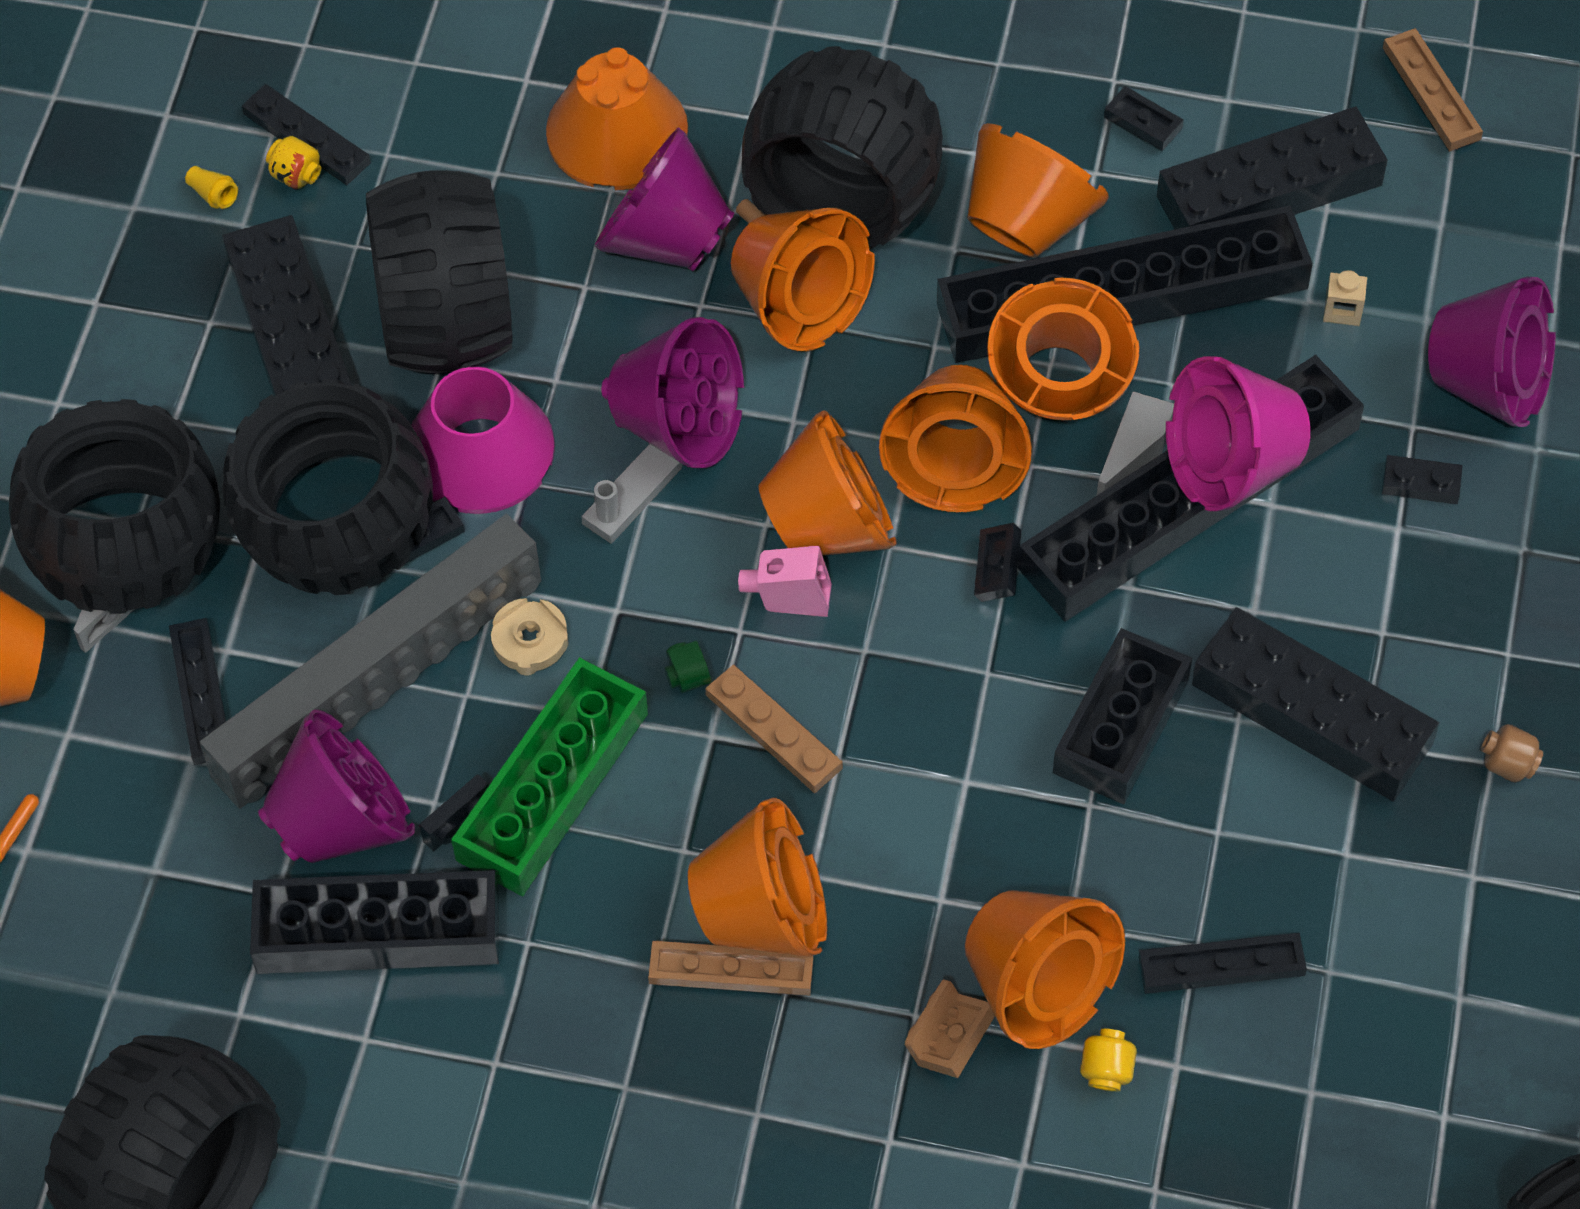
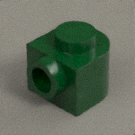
M697 640L688 644L684 642L677 643L666 650L669 666L664 667L672 689L678 687L683 694L711 683L710 673Z

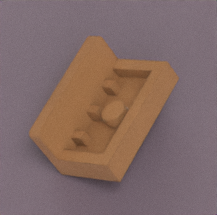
M943 979L936 991L930 996L927 1006L916 1024L909 1030L905 1046L918 1066L958 1078L995 1015L988 1002L959 994L951 981Z

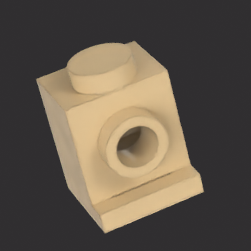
M1349 270L1343 271L1340 274L1330 273L1326 290L1323 322L1360 326L1365 303L1367 277L1358 276L1357 273ZM1334 302L1354 304V311L1333 308Z

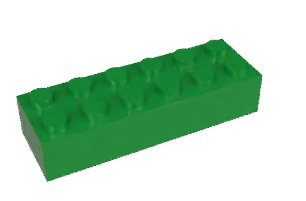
M579 657L451 839L455 860L474 871L495 870L498 884L523 897L648 715L646 692Z

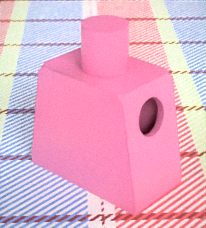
M819 546L764 550L760 554L758 570H740L738 578L739 591L743 593H760L766 610L770 612L828 617L832 583Z

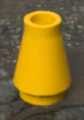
M199 166L191 167L186 173V184L192 187L212 208L226 209L235 202L238 195V187L232 177L205 170Z

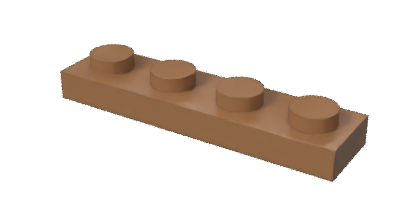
M1414 28L1384 39V51L1449 152L1480 141L1483 130L1417 29Z
M734 664L705 688L706 696L813 793H816L843 769V762Z
M652 941L648 979L649 984L810 996L814 956L805 957L719 945Z

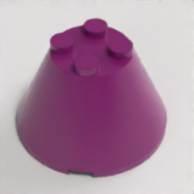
M678 127L666 139L643 169V177L634 190H628L595 242V247L598 250L685 267L693 272L705 255L702 253V250L709 254L721 237L718 235V228L723 230L734 216V212L728 208L685 131Z
M693 317L628 353L620 355L613 365L609 377L603 380L601 392L604 399L608 400L609 408L617 427L625 428L687 467L707 468L716 464L725 456L738 432L743 410L736 409L738 388H744L743 370L737 347L726 328L714 319Z
M312 710L305 716L265 798L264 806L258 810L261 820L270 829L275 828L283 839L280 843L283 851L293 861L302 857L308 862L315 863L406 841L414 835L415 824L413 822L410 825L407 824L405 816L411 811L396 784L375 756L358 738L351 743L339 731L343 724L321 710Z

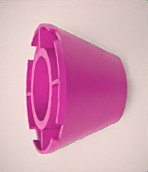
M1217 356L1200 357L1191 361L1177 377L1169 398L1170 400H1175L1172 420L1166 421V443L1174 476L1180 488L1191 502L1201 503L1207 511L1228 510L1291 472L1302 463L1310 443V420L1303 400L1293 389Z
M484 367L461 368L446 375L437 384L411 424L420 438L428 457L433 483V502L446 497L450 505L458 508V512L484 514L497 512L520 503L542 484V478L549 466H552L554 459L553 431L542 409L502 375ZM475 419H489L499 422L495 427L481 433L468 434L454 430L459 425Z

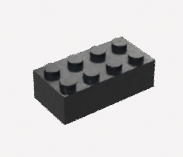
M1121 628L1055 750L1053 774L1124 805L1189 682L1192 658Z

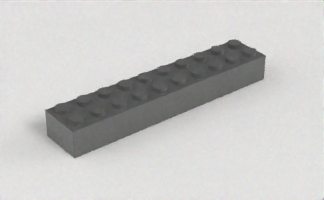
M507 513L202 739L199 743L211 779L239 809L247 803L259 800L265 794L267 788L273 784L305 716L312 710L324 711L343 724V727L339 729L341 733L350 731L356 726L361 717L372 709L376 710L382 707L393 693L402 686L407 687L415 682L420 673L430 665L443 661L448 656L450 650L459 643L472 639L483 625L494 619L502 607L522 596L526 597L533 593L541 582L536 542Z

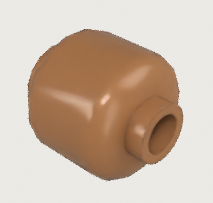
M1511 724L1502 726L1497 732L1489 731L1481 746V752L1485 753L1484 764L1486 768L1515 783L1524 778L1530 779L1537 771L1543 757V751L1539 749L1538 739L1534 735Z

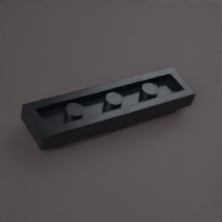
M267 84L262 86L241 105L243 115L278 139L293 136L316 148L320 156L319 165L321 168L346 186L371 164L369 154Z
M207 618L169 625L191 758L194 765L206 763L199 742L226 722Z
M1300 932L1139 950L1138 956L1145 994L1305 976L1307 971Z

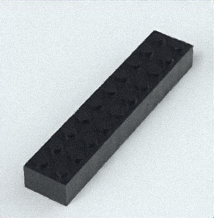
M1291 206L939 278L937 279L936 304L954 361L958 363L988 356L989 332L998 310L1015 292L1032 283L1037 285L1054 281V278H1073L1092 283L1109 292L1124 306L1134 326L1308 289L1313 263Z
M1314 355L1275 380V382L1287 386L1298 393L1309 415V448L1304 460L1297 468L1228 510L1207 511L1201 503L1191 502L1184 494L1174 476L1168 451H1165L1019 546L1018 570L1063 621L1066 622L1359 430L1364 404L1317 355Z

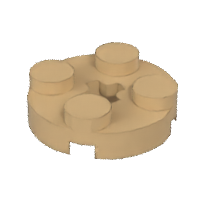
M527 598L514 600L502 607L494 617L491 631L493 651L504 665L516 669L521 675H532L536 671L543 670L557 662L568 647L565 617L554 604L540 599V603L535 601L528 602ZM525 629L529 632L537 630L538 633L536 634V639L525 641L522 640V631Z

